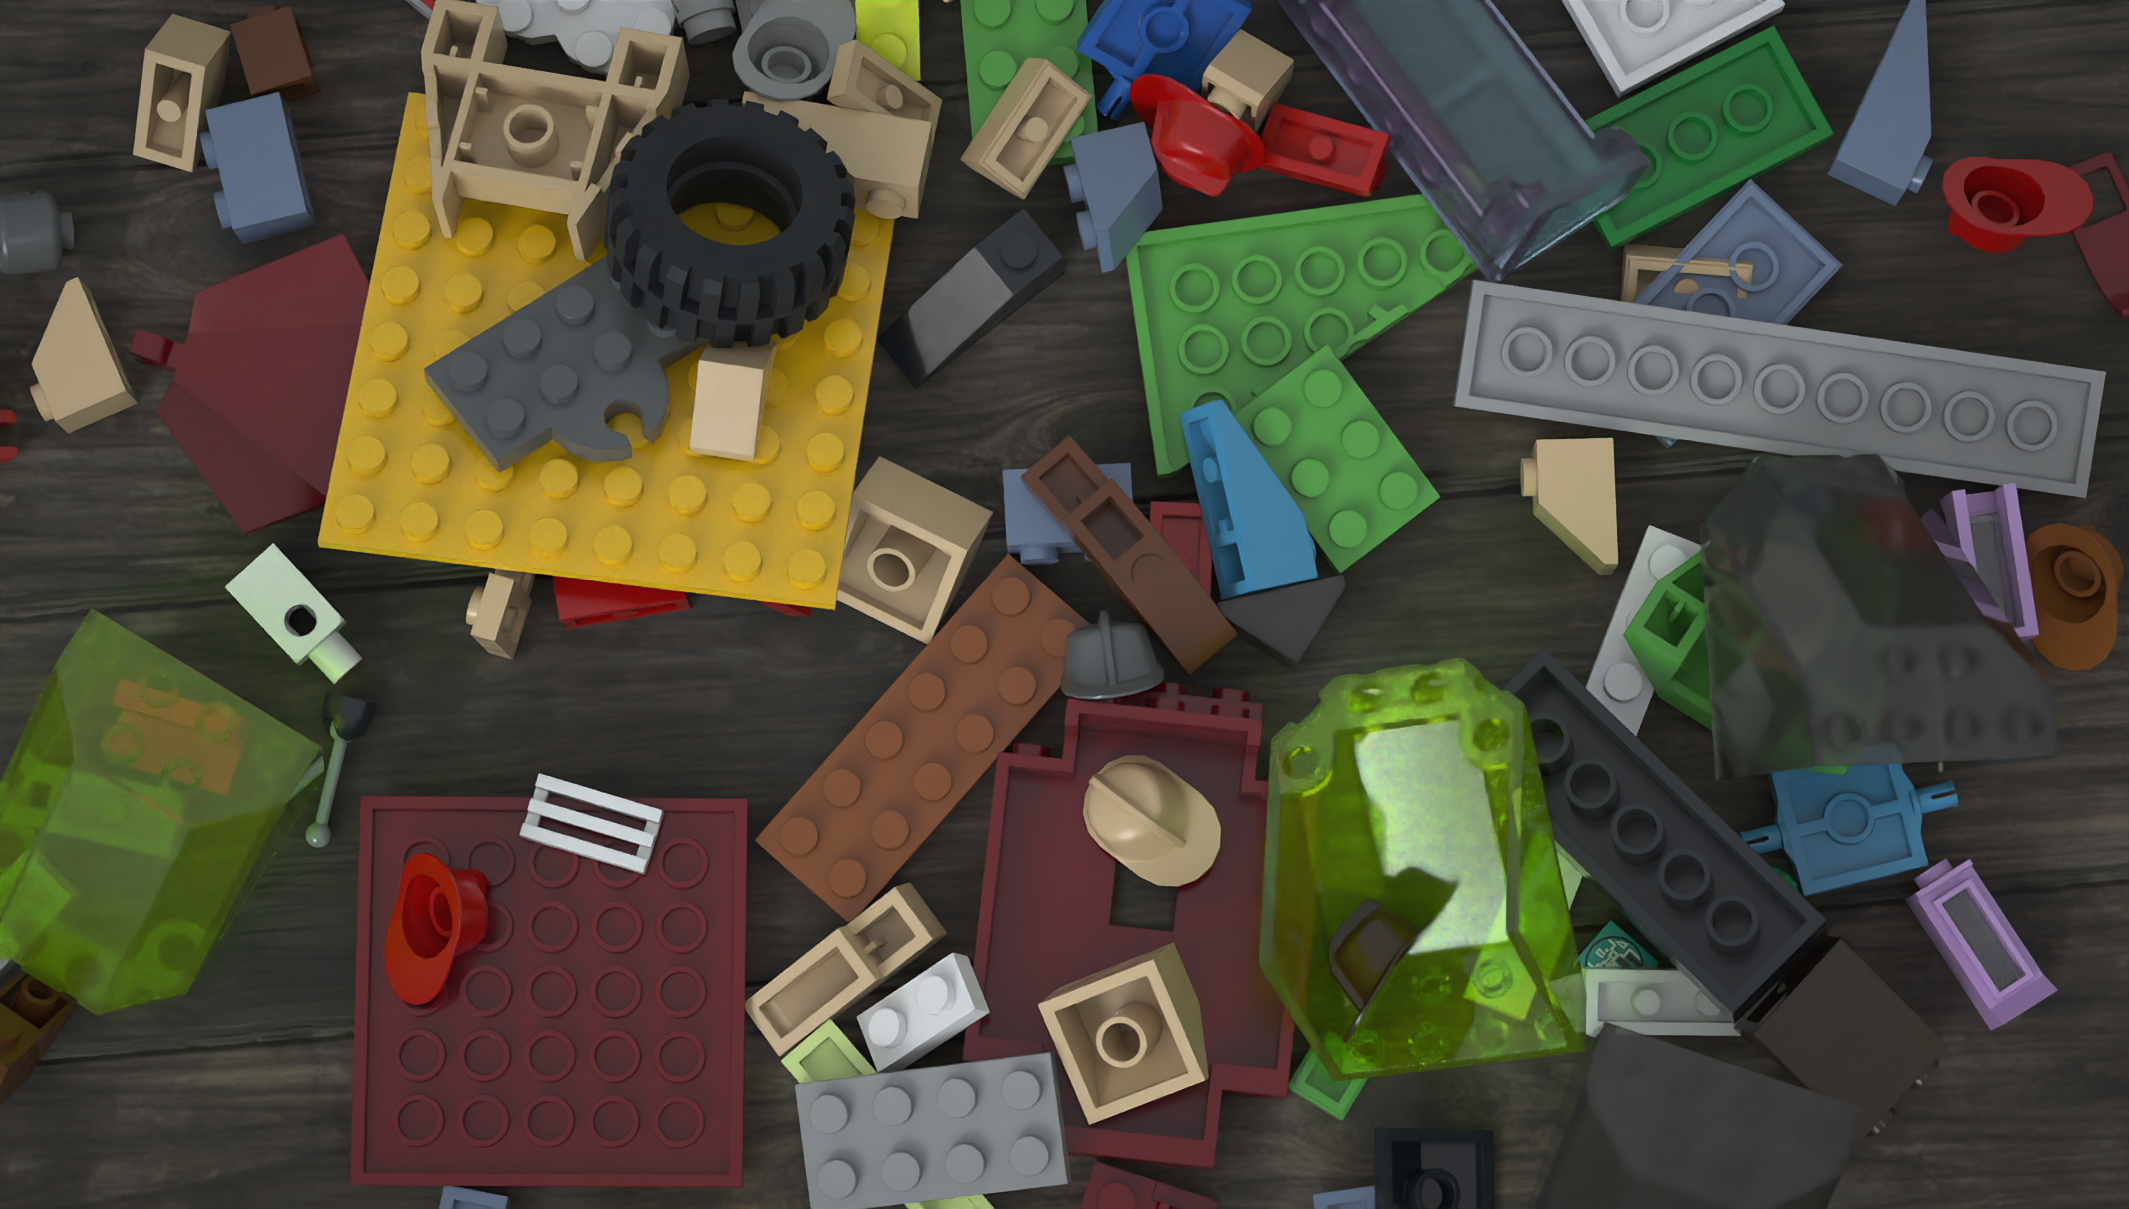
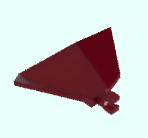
M343 233L197 291L189 331L184 345L136 328L128 351L138 362L175 372L172 382L156 412L244 535L320 509L326 503L370 285Z

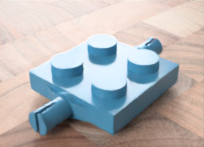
M1895 741L1860 749L1844 775L1785 768L1770 771L1767 777L1776 806L1775 824L1745 832L1740 831L1738 835L1746 843L1765 839L1763 842L1749 845L1758 854L1782 849V853L1792 865L1795 880L1798 884V891L1805 898L1927 867L1929 864L1920 834L1922 814L1949 807H1957L1958 798L1957 794L1931 799V797L1953 792L1955 787L1951 780L1914 789V785L1903 772Z

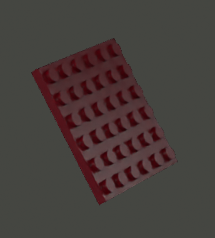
M360 796L350 1185L415 1187L743 1188L748 798H623L663 810L664 812L644 875L521 838L519 834L523 823L526 821L527 809L533 797ZM548 797L547 803L643 832L647 823L644 820L567 797ZM542 816L539 824L540 828L636 856L638 852V844ZM428 852L438 856L447 867L477 869L486 875L485 898L488 907V926L485 936L473 949L454 957L449 975L441 992L428 1003L412 1005L401 1000L391 987L385 969L384 947L387 930L399 894L404 866L413 855Z

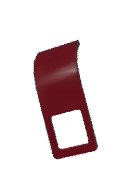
M2106 152L2071 166L2069 169L2075 171L2080 177L2101 168L2107 169L2125 207V211L2089 227H2079L2071 232L2100 293L2113 311L2125 317L2129 315V189L2113 155Z

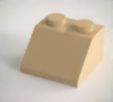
M879 456L853 492L837 600L928 644L935 637L974 561L993 512Z
M1174 942L1061 986L1038 1004L1089 1125L1203 1082L1209 1078L1199 1000Z

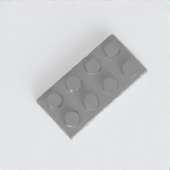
M1054 1051L821 1080L795 1085L811 1209H866L1062 1185L1072 1182Z

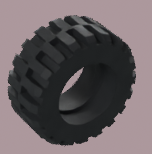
M714 99L708 101L707 107L697 109L694 103H690L673 109L671 119L667 120L661 115L644 125L641 136L638 134L630 138L622 149L620 162L614 165L610 182L604 247L608 250L606 263L611 277L617 282H621L620 293L635 309L641 305L645 307L644 318L660 329H663L666 325L677 329L676 336L692 343H695L697 337L713 340V347L732 348L733 342L747 341L749 348L769 344L773 334L778 333L781 339L803 330L804 320L806 319L808 322L816 320L828 308L829 299L837 295L844 277L855 221V214L853 212L856 199L853 184L846 178L847 169L839 155L834 151L826 153L828 142L811 127L806 131L799 128V120L796 117L780 110L778 115L764 111V104L746 101L745 107L729 105L728 99ZM714 202L733 203L751 208L766 216L782 233L767 241L755 244H724L707 239L692 231L677 215L700 204Z

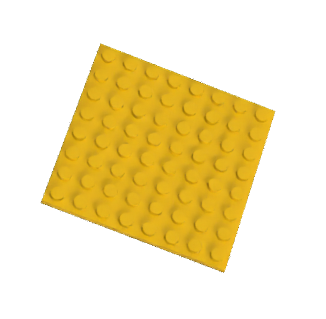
M409 92L318 537L319 547L835 610L895 219L880 218L867 210L854 208L855 221L843 281L837 295L829 299L828 308L816 320L808 322L806 319L804 320L803 330L781 339L778 333L771 335L770 341L777 342V351L754 462L690 452L699 359L708 344L707 342L663 370L669 385L670 415L661 436L654 444L643 437V423L636 415L620 413L613 416L606 425L611 430L627 436L631 444L632 458L622 461L593 462L571 455L552 439L499 473L425 380L424 368L607 256L608 250L604 247L603 234L585 261L577 260L567 226L568 214L464 197L453 238L443 237L432 200L429 131L425 110L426 94ZM714 202L700 204L677 215L692 231L707 239L724 244H755L767 241L782 233L766 216L751 208L733 203Z

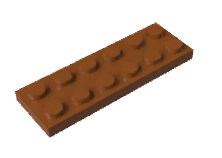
M1007 554L754 841L849 924L871 906L996 764L998 752H1006L1061 690V676H1063L1067 635L1075 629L1090 625V623L1011 555Z

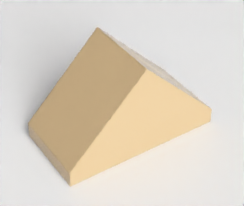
M709 340L699 359L690 452L754 462L777 351V342L770 341L769 344L748 348L747 341L733 342L732 348L713 347V340Z

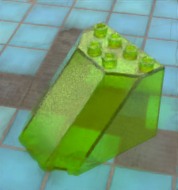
M91 608L56 662L0 781V957L4 960L9 958L19 964L22 971L57 992H65L77 999V1004L95 1015L122 1010L125 1007L158 999L163 1000L187 994L324 778L322 747Z
M1462 657L1439 660L1437 664L1422 666L1419 663L1379 669L1371 674L1359 675L1358 673L1335 676L1317 694L1321 702L1299 724L1289 721L1271 739L1259 949L1260 968L1334 1082L1586 1051L1587 994L1528 711L1524 703L1507 690L1502 692L1482 677L1477 668ZM1368 899L1378 900L1422 927L1434 917L1436 921L1391 970L1348 1040L1343 1044V1037L1358 1011L1330 973L1327 959L1330 940L1337 928L1363 901Z

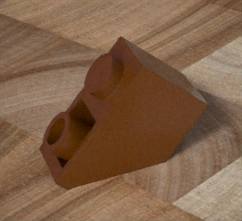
M30 963L0 990V1106L25 1083L73 1015L81 998Z

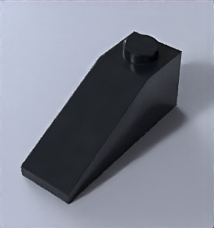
M1023 208L973 247L877 338V342L917 389L1064 274V257Z

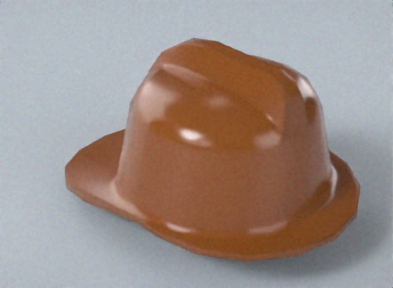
M2063 523L2044 525L2030 534L2025 542L2039 635L2032 638L2031 641L2038 652L2054 666L2070 671L2091 669L2105 660L2116 644L2119 625L2117 594L2123 584L2124 565L2118 550L2110 540L2097 532L2095 525L2083 524L2079 527Z

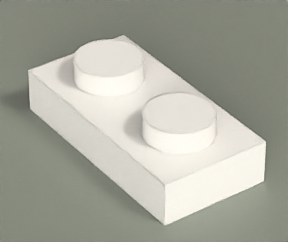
M951 953L858 1015L857 1020L877 1072L885 1073L903 1070L990 1011L968 956Z

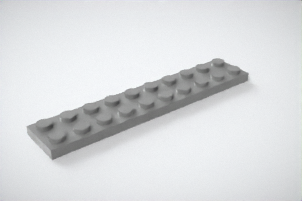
M1472 280L1453 406L1999 486L2016 483V488L2086 498L2106 372Z

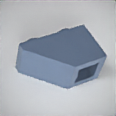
M1144 122L1070 138L1074 164L1063 166L1071 203L1083 201L1085 211L1076 213L1081 242L1084 250L1096 248L1102 273L1116 269L1163 210L1158 169Z

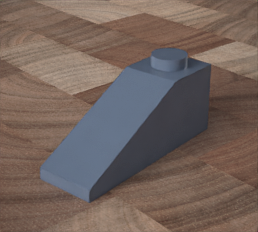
M1910 0L1827 173V175L1894 206L1897 205L1906 189L1917 194L1933 162L1932 158L1923 155L1931 138L1926 0Z

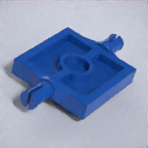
M1103 0L1077 40V51L1104 65L1115 78L1100 102L1097 103V109L1105 116L1109 112L1110 119L1119 120L1120 115L1130 102L1131 83L1138 76L1154 73L1170 77L1197 93L1202 85V77L1208 65L1233 38L1251 12L1250 0Z

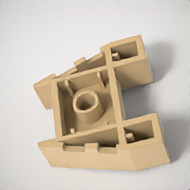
M436 0L421 49V58L425 79V110L429 131L432 200L443 237L453 238L464 197L568 214L567 226L575 258L585 261L605 231L611 177L614 165L620 162L622 149L630 138L638 134L641 136L644 125L661 115L667 120L671 119L672 110L682 106L690 77L683 38L621 27L605 82L503 65L508 44L498 7L459 0Z

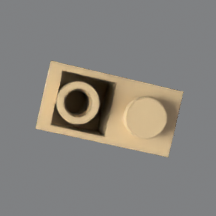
M1240 29L1205 70L1202 77L1201 97L1220 110L1245 122L1258 133L1270 114L1273 104L1278 101L1292 78L1294 60Z

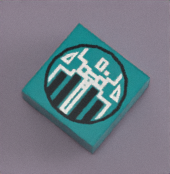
M1610 920L1569 966L1567 971L1579 980V967L1656 968L1660 962Z

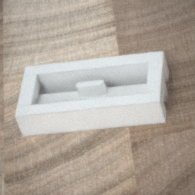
M539 773L535 784L536 789L527 809L526 821L523 823L519 834L521 838L645 875L664 816L663 810ZM549 792L647 821L644 832L547 803ZM542 816L638 844L637 855L633 856L540 828Z

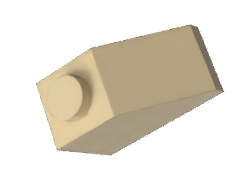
M175 14L169 17L145 48L133 155L185 171H194L203 150L200 132L209 130L205 110L218 106L225 86L231 31Z
M79 277L67 281L31 365L39 383L30 386V390L43 419L48 421L54 418L67 433H71L136 405L138 402L91 291Z
M1613 438L1536 440L1531 450V458H1521L1520 482L1522 496H1533V514L1597 574L1612 575L1618 565Z

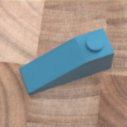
M1212 401L1179 413L1221 599L1225 600L1285 588L1318 578L1315 565V544L1308 533L1304 514L1224 401Z

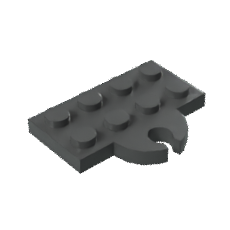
M607 256L430 364L424 368V373L428 385L499 473L552 439L571 455L593 462L622 461L632 458L631 444L625 434L611 430L606 425L613 416L620 413L636 415L643 423V437L654 444L661 436L670 415L669 385L663 370L709 340L697 337L695 343L689 342L676 336L677 329L669 325L660 329L644 318L645 307L641 305L635 309L620 293L621 282H617L611 277L606 263Z

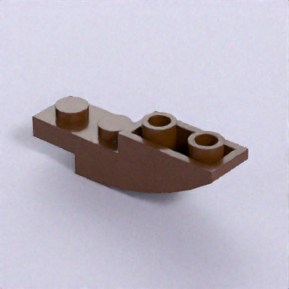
M1070 435L1020 476L1021 482L1102 573L1105 577V583L1133 615L1146 625L1154 639L1188 677L1237 637L1236 631L1163 537L1112 478L1108 479Z

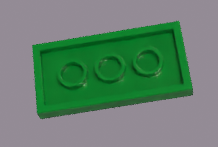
M1773 25L1552 137L1550 145L1606 248L1611 252L1747 183L1750 179L1753 180L1828 142L1834 133Z

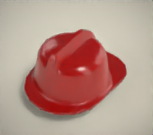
M1154 73L1140 75L1131 83L1129 97L1133 108L1145 125L1152 130L1150 144L1155 161L1165 175L1181 186L1200 191L1209 196L1218 197L1223 193L1227 184L1236 173L1254 170L1263 162L1265 147L1260 136L1248 124L1220 110L1187 86L1170 77Z
M1966 157L1953 162L1945 171L1942 181L1943 194L1947 204L1951 207L1947 221L1948 232L1953 236L1961 237L1975 249L1990 254H2005L2015 250L2029 237H2049L2068 234L2081 227L2092 214L2094 197L2088 183L2075 171L2055 162L2030 159Z
M428 852L413 855L405 864L400 880L399 894L387 930L384 947L386 973L392 989L401 1000L412 1005L430 1002L441 992L449 975L454 957L473 949L485 936L488 926V907L485 898L487 878L482 871L447 867L438 856Z

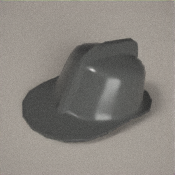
M1106 608L1100 610L1098 623L1075 629L1067 635L1063 676H1061V690L1067 696L1082 699L1126 696L1151 689L1162 683L1165 677L1163 663H1160L1150 632L1146 625L1141 622L1113 621Z

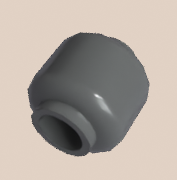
M47 191L0 194V273L4 275H17L56 270L62 261V249H74V226L71 211L59 212L56 199Z

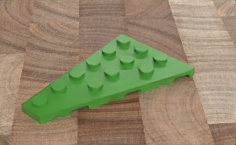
M1498 183L1144 232L1125 256L1157 480L1170 478L1191 464L1179 413L1212 401L1223 400L1233 414L1324 344H1328L1338 359L1343 361L1504 252L1508 244Z

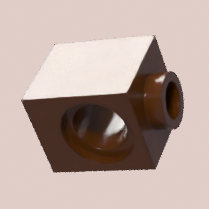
M278 5L260 6L245 13L243 21L230 24L253 98L279 92L285 103L321 92L301 24L291 6L281 9Z

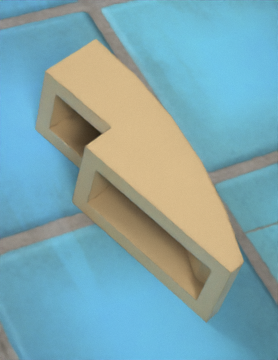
M910 882L896 886L849 924L832 932L745 1001V1010L780 1057L803 1042L829 1018L834 1020L874 991L948 933Z

